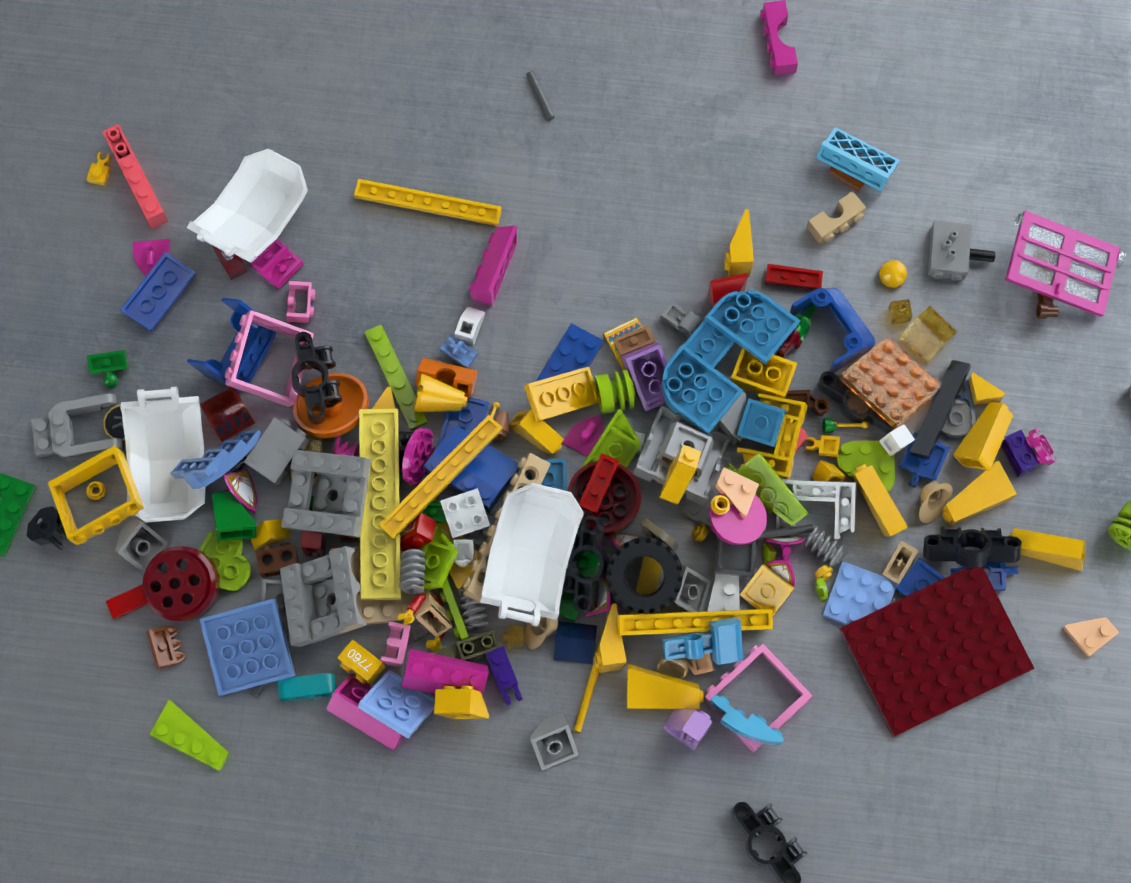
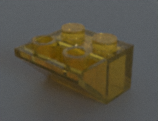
M929 306L912 322L900 338L928 363L954 339L957 330L936 310Z

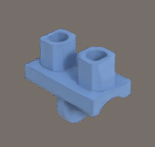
M451 334L439 348L441 352L465 368H468L478 355V352Z

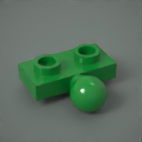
M126 350L87 355L89 373L106 372L103 383L107 388H114L118 385V377L113 371L129 369Z

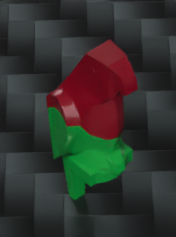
M812 304L804 315L796 314L795 317L800 320V323L777 352L778 356L785 358L790 350L800 347L811 326L812 321H810V317L816 307Z

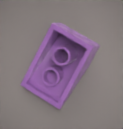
M654 342L620 356L625 369L628 370L629 376L633 381L634 390L643 410L647 411L666 403L662 394L661 383L667 361L661 345Z

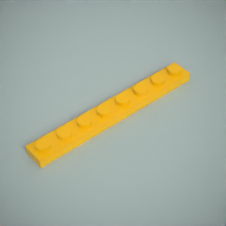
M358 179L354 198L494 226L499 225L502 212L501 206Z
M488 415L379 524V527L394 540L503 430V427Z
M772 609L617 615L618 635L710 631L709 622L735 617L741 620V630L773 629Z

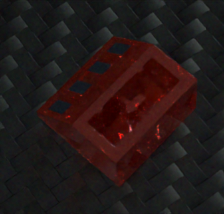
M233 387L227 388L200 404L221 442L255 424L244 402Z

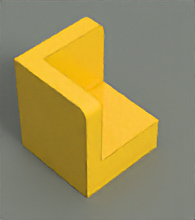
M821 460L812 474V478L815 481L843 482L846 477L836 465Z

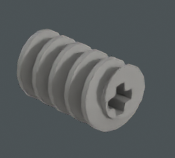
M817 526L807 538L805 547L808 548L812 545L811 552L814 553L818 550L817 557L820 558L825 555L823 562L826 563L831 560L829 567H834L845 557L849 550L842 553L843 545L836 548L837 540L830 543L831 536L829 535L824 538L825 531L823 530L818 533L819 526Z
M411 549L401 554V583L399 587L403 592L409 594L425 592V589L420 586L425 585V581L422 580L425 578V574L422 572L425 571V566L422 564L426 560L422 557L426 554L421 550Z
M465 588L460 589L458 596H461L459 602L463 604L461 611L464 612L462 617L466 619L464 621L466 629H479L488 625V621L482 620L487 617V614L481 613L486 607L480 606V602L462 594Z

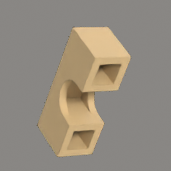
M853 191L838 201L836 210L841 215L839 218H830L822 211L808 221L807 229L819 244L831 241L835 234L846 231L850 224L853 222L857 223L864 218L866 207Z

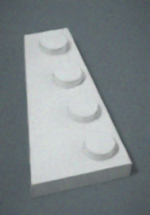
M716 574L707 611L740 610L739 576Z

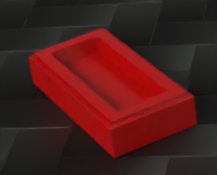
M142 585L106 601L114 620L148 605L144 597Z

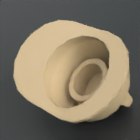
M932 480L923 487L920 493L922 505L919 510V519L922 523H931L940 515L952 496L953 489L950 484H940Z
M540 616L538 627L527 623L523 637L527 648L537 649L541 646L546 636L555 633L558 619L554 620Z

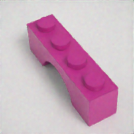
M786 1L764 3L763 10H760L761 21L765 23L763 32L764 36L768 38V42H766L767 52L771 53V58L769 59L770 68L774 69L775 75L794 73L798 66L795 48L784 44L777 34L779 29L787 25L788 11Z

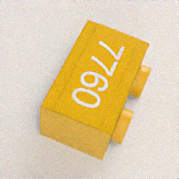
M353 639L337 657L341 662L339 666L348 673L350 671L355 673V678L363 685L366 682L371 686L386 668L382 661Z

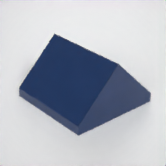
M558 621L553 660L593 665L597 625Z

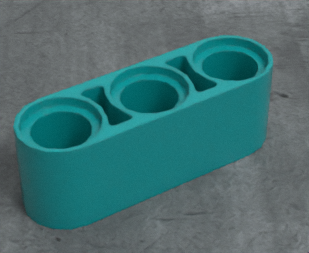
M332 673L289 677L278 680L280 701L329 697L336 690L335 674Z

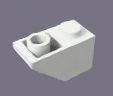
M467 307L460 317L455 337L466 345L474 347L485 312Z

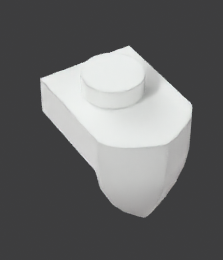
M454 539V546L459 551L454 562L460 567L470 565L474 561V539Z

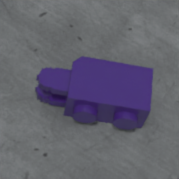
M504 646L485 653L497 688L502 693L506 705H511L510 697L506 692L510 689H514V694L518 701L523 700L518 688V681Z

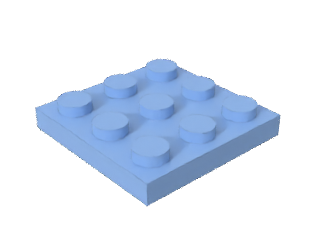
M842 561L822 616L844 625L854 622L889 605L897 583L889 578Z
M388 670L359 702L358 708L409 739L434 710L435 697L426 692L401 687L403 678Z

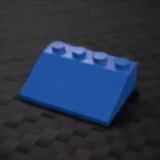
M456 426L434 450L423 466L425 473L429 475L470 433ZM487 445L447 487L458 494L478 488L484 509L490 513L510 484L513 475L520 468L517 462Z

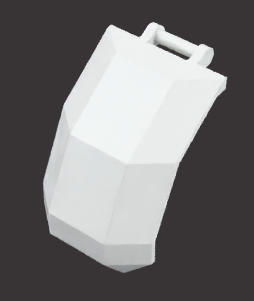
M270 149L245 156L237 172L215 203L195 221H190L187 229L197 233L198 240L215 246L224 251L225 255L230 257L235 254L252 263L279 237L301 205L308 191L301 166Z
M177 386L170 389L151 391L139 389L137 390L138 401L121 402L120 407L123 417L127 463L144 505V509L140 510L135 516L145 523L186 519L205 503L206 487L192 489L184 478L175 479L170 473L182 459L202 458L204 455L199 396L179 398ZM161 397H171V398H172V399H165V400L146 401V399H149V398H161ZM127 490V502H128L129 500H131V498H130L129 492H128V490Z
M531 483L507 493L491 545L480 599L481 603L499 606L498 618L524 621L536 627L539 625L540 616L557 620L566 568L579 524L584 515L583 510L571 492ZM508 608L531 613L532 615L508 610Z

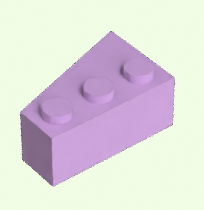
M674 709L662 729L695 751L707 734L712 721L710 720L711 717L701 710L698 712L691 709Z

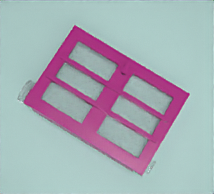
M1026 210L1022 214H1018L1015 224L1019 225L1005 280L1099 317L1104 316L1115 268H1119L1123 264L1126 251L1118 246Z

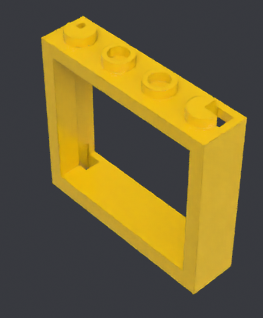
M115 445L48 482L67 539L75 545L85 543L93 536L103 533L111 526L121 523L122 520L136 515L140 510L144 509L125 455ZM118 464L131 500L77 529L64 493Z

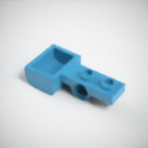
M735 617L709 622L710 631L662 639L663 657L666 661L684 657L700 659L704 657V654L711 653L712 660L718 665L743 660L741 620Z

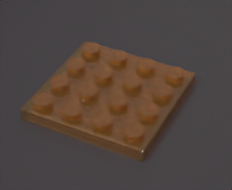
M888 336L839 376V379L894 429L934 397L941 389V383Z

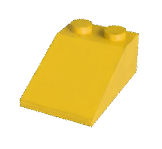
M745 209L730 243L729 251L725 252L724 270H728V277L745 273L748 276L751 275L754 258L749 209Z
M742 348L730 381L747 392L785 398L798 363L773 355L765 365Z
M616 604L611 605L595 656H593L594 667L599 669V673L622 670L627 662L622 635H618Z

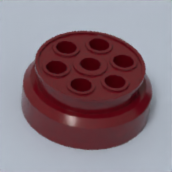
M598 461L589 463L579 469L569 483L567 491L572 493L578 504ZM619 464L603 498L609 504L606 506L600 505L596 515L593 513L583 515L582 520L586 516L607 518L609 523L604 525V536L615 535L627 529L636 519L641 504L640 486L633 473ZM623 490L626 494L624 496H617L615 492ZM618 508H623L626 513L618 515L615 511ZM594 520L590 523V528L593 530L596 526Z
M185 546L170 547L159 552L147 565L143 576V593L150 608L160 617L171 621H191L203 616L214 605L219 594L220 577L214 562L204 552ZM185 559L187 561V568L182 570L180 564ZM164 563L168 565V571L165 574L161 570ZM195 575H198L200 581L195 586L192 579ZM176 578L180 580V586L177 589L173 585ZM156 582L161 584L159 592H156L154 589ZM190 593L192 595V602L187 604L185 598ZM169 597L173 599V605L170 608L166 604V600Z

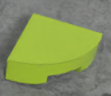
M763 542L762 560L763 564L774 561L777 553L770 542Z
M822 577L817 579L814 584L821 602L828 600L826 583Z

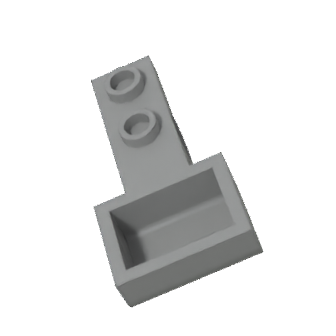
M673 301L661 315L663 320L687 337H690L702 323L701 318L691 311L687 312Z

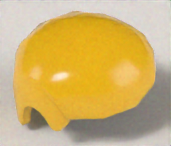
M898 260L885 262L879 270L881 283L888 288H897L903 285L907 278L905 265Z

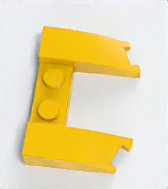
M759 393L758 397L761 398L759 402L786 410L774 454L737 447L738 454H743L745 463L760 452L780 478L790 480L794 465L793 459L801 426L804 423L807 404L805 402Z

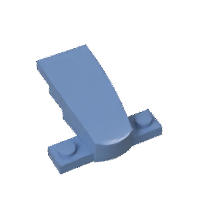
M259 430L241 431L235 440H224L218 449H208L202 458L182 459L170 474L175 479L184 478L192 489L203 488L233 468L249 453L263 434Z

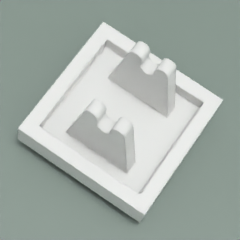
M478 488L440 501L452 538L490 526Z

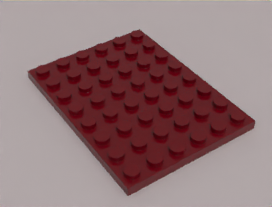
M983 567L965 568L839 628L892 737L1035 669Z

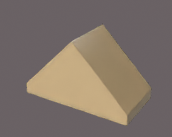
M901 540L882 575L900 584L919 550Z

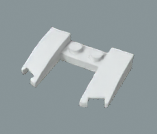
M781 479L797 500L835 502L834 539L841 538L839 533L851 529V532L855 531L857 482ZM776 514V529H779L780 526L784 528L796 527V524L791 526Z

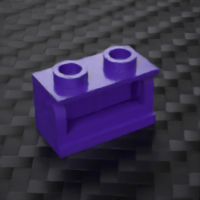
M1022 429L1005 436L1001 447L1017 477L1035 470L1039 465V461L1033 449L1027 443Z

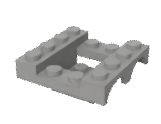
M661 406L647 436L633 475L649 482L654 479L664 484L670 464L662 461L661 458L665 457L673 461L683 444H689L692 448L702 453L695 470V475L692 476L684 493L687 494L686 499L704 506L709 498L710 488L720 469L722 456L731 437L714 429L709 435H706L679 413L675 414L672 410Z
M293 450L290 469L294 471L288 508H284L281 527L360 538L371 459ZM314 473L318 475L312 511H309ZM336 490L338 497L335 501H332L330 495Z
M344 546L330 551L329 555L303 564L295 563L280 568L291 645L302 647L366 626V622L359 614L356 603L357 593L361 591L360 583L355 579L350 565L351 555L355 553L354 548ZM333 576V579H331V580H328V581H325V582H322V583H319V584H316V585H313V586H312V585H308V584H311V583H314V582H317V581H320V580H323V579H325V578H328V577ZM335 595L336 602L332 605L331 598Z

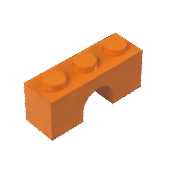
M423 358L417 369L415 385L418 386L420 376L424 374L465 392L464 396L471 398L476 387L478 371Z

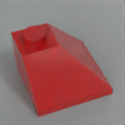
M747 273L711 280L708 290L711 309L727 294L735 291L744 292L748 278Z

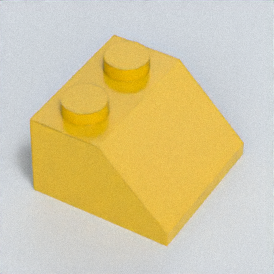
M444 686L443 689H436L434 714L451 719H489L482 694L479 691L473 690V686H461V689H456L454 686Z

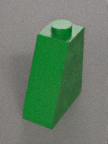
M221 491L212 493L217 542L257 538L255 521L232 492Z

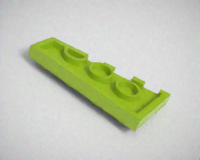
M760 452L735 471V473L758 483L755 495L763 504L770 507L774 513L791 526L808 514Z
M170 699L149 734L218 771L222 770L230 755L225 748Z

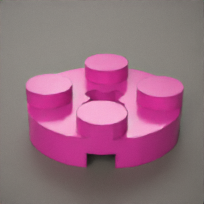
M1035 428L1029 432L1026 441L1031 448L1034 447L1036 450L1037 460L1041 465L1044 463L1050 465L1056 462V457L1052 459L1051 456L1054 451L1043 434L1039 436L1037 432L1040 430Z

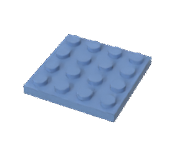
M276 598L199 619L219 696L296 676Z

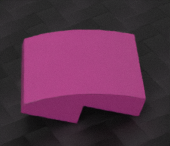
M277 239L252 263H249L255 271L278 290L304 265L299 257L290 252L288 247Z

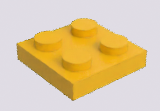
M763 564L740 593V596L756 609H772L773 618L795 588L767 565Z

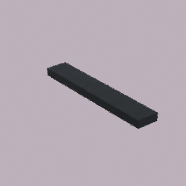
M956 360L951 361L910 450L912 456L929 460L971 368L970 363Z

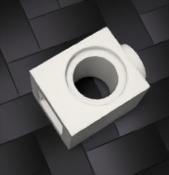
M903 424L891 431L879 442L891 457L915 439Z

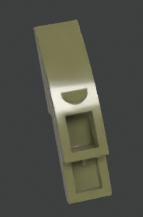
M494 630L458 641L455 645L430 653L473 662L484 657L485 653L499 648Z

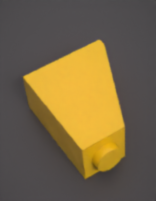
M531 409L519 411L509 423L510 429L547 455L556 454L562 448L561 443L564 441V438L543 420L536 422Z
M683 444L669 466L659 498L678 505L697 468L701 451Z

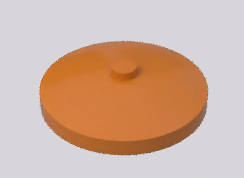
M345 373L329 374L328 381H339V393L343 400L338 404L325 406V420L318 425L312 424L309 421L305 399L297 395L296 402L293 405V414L299 428L306 434L316 438H333L354 429L359 424V409L369 408L367 390L358 378ZM321 376L310 381L305 387L318 386L322 383ZM313 411L312 414L320 415L321 412Z

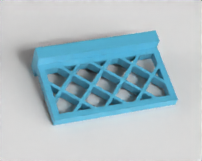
M836 127L827 140L822 143L816 156L822 162L879 191L883 190L886 182L900 162L899 159ZM835 135H837V136H839V137H841V138H843V139H842V140H837V138H836ZM852 144L859 146V148H853ZM841 145H846L848 148H842ZM857 153H862L864 157H858ZM879 161L880 165H875L873 162ZM884 161H888V162H890V163H892V164H891V165H886V163H885Z

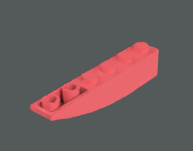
M117 124L102 131L151 229L167 222L166 215L120 125Z

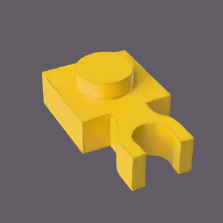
M98 152L97 164L91 163L86 179L90 183L106 186L111 171L110 167L107 166L111 161V156L107 154L106 159L102 160V154Z
M821 435V440L807 437V442H812L814 445L806 446V451L813 452L819 450V456H839L840 437Z

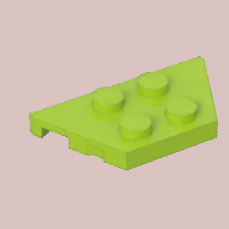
M620 408L582 467L598 461L602 453L619 460V464L627 468L642 443Z
M436 523L433 541L421 548V551L426 554L422 557L425 558L426 562L422 564L425 566V571H422L425 574V578L422 579L425 581V585L420 587H423L425 590L441 588L459 553L441 526Z

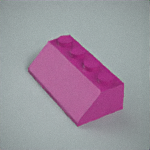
M517 226L497 227L495 233H491L488 242L490 246L484 250L482 256L484 261L482 266H478L476 281H472L469 288L472 300L493 307L518 243Z
M410 649L401 687L435 694L436 689H443L444 686H454L456 689H461V686H473V690L479 691L483 695L488 677V665Z
M351 673L333 692L326 710L381 742L386 747L395 750L405 737L358 708L359 702L374 686H370L366 682L363 685L355 678L356 675Z

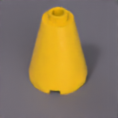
M421 374L414 411H461L462 408H466L468 397L464 396L465 392L430 376Z

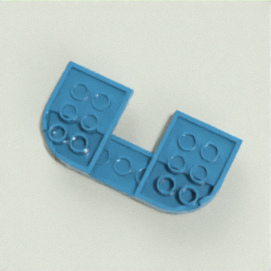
M747 290V292L735 291L727 294L716 303L706 315L705 320L668 361L661 383L662 394L666 404L675 414L679 413L706 435H709L744 391L715 369L718 363L732 346L737 343L766 365L798 326L800 320L763 293Z

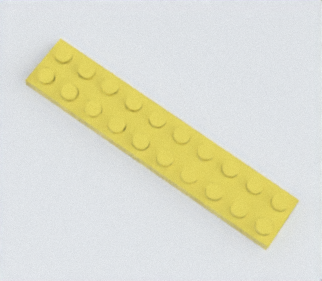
M359 409L360 457L371 459L360 533L361 600L401 599V589L399 587L401 583L400 534L393 540L379 527V524L400 504L398 409Z

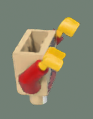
M425 590L424 593L415 595L407 607L408 611L399 614L398 620L404 619L402 625L410 624L414 620V614L415 618L435 636L434 640L426 642V648H431L430 651H436L441 649L440 639H443L445 632L452 628L444 604L430 590Z

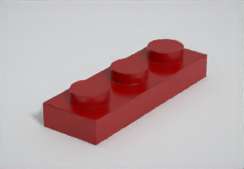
M767 264L765 284L816 290L822 287L823 271Z
M601 453L579 502L581 509L595 515L597 514L619 465V460Z

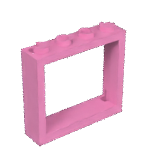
M250 310L241 317V330L235 337V343L237 344L235 350L230 355V361L232 362L225 373V378L227 379L225 385L290 407L295 404L298 395L292 387V369L297 363L296 354L284 396L236 379L250 325L254 323L295 338L299 332H307L313 339L314 333ZM302 341V342H300L299 344H301V345H307L308 343L305 342V341ZM302 370V371H301L300 373H298V375H297V376L299 377V383H300V384H301V380H302V376H303L304 370Z
M764 644L760 647L755 645L748 652L750 655L748 658L738 661L734 665L736 669L731 673L727 671L720 677L719 680L721 682L716 687L712 685L705 691L704 701L722 719L724 715L709 704L710 700L763 654L801 695L800 698L769 725L771 729L773 727L779 729L809 702L813 696ZM736 734L753 753L763 744Z

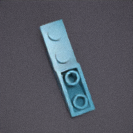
M715 694L710 700L709 704L724 715L720 723L736 734L768 745H781L784 741V738H782L783 734L774 727L771 729L767 726V721L757 714L755 716L752 713L746 719L745 713L738 708H732L729 705L730 702L722 695L718 696Z

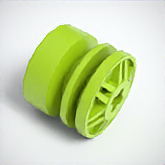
M627 369L621 371L622 379H620L618 371H614V380L612 381L608 373L594 375L595 385L601 400L599 407L602 414L615 412V403L619 404L621 410H625V401L629 409L635 407L634 385Z
M1128 501L1118 513L1119 517L1113 520V524L1109 526L1107 531L1115 542L1131 551V501Z

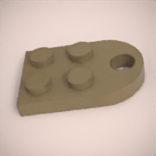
M644 518L640 523L643 527V533L649 538H657L669 545L673 551L679 546L670 535L649 519Z

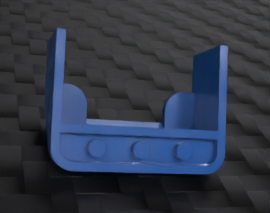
M838 288L816 289L792 304L790 313L794 316L812 304L817 307L827 306L846 332L847 336L844 339L843 345L848 353L834 360L829 371L835 373L873 349L875 345L874 336Z
M222 298L221 301L234 310L230 318V324L238 333L241 330L240 320L242 315H245L250 310H254L241 300ZM251 323L236 379L247 383L251 382L276 336V331ZM235 337L221 362L214 359H209L206 362L188 359L187 363L206 377L225 385L227 380L225 373L232 362L230 361V355L235 350L237 344L235 343ZM227 386V387H229V388H231V389L241 391V390H239V389H236V388Z

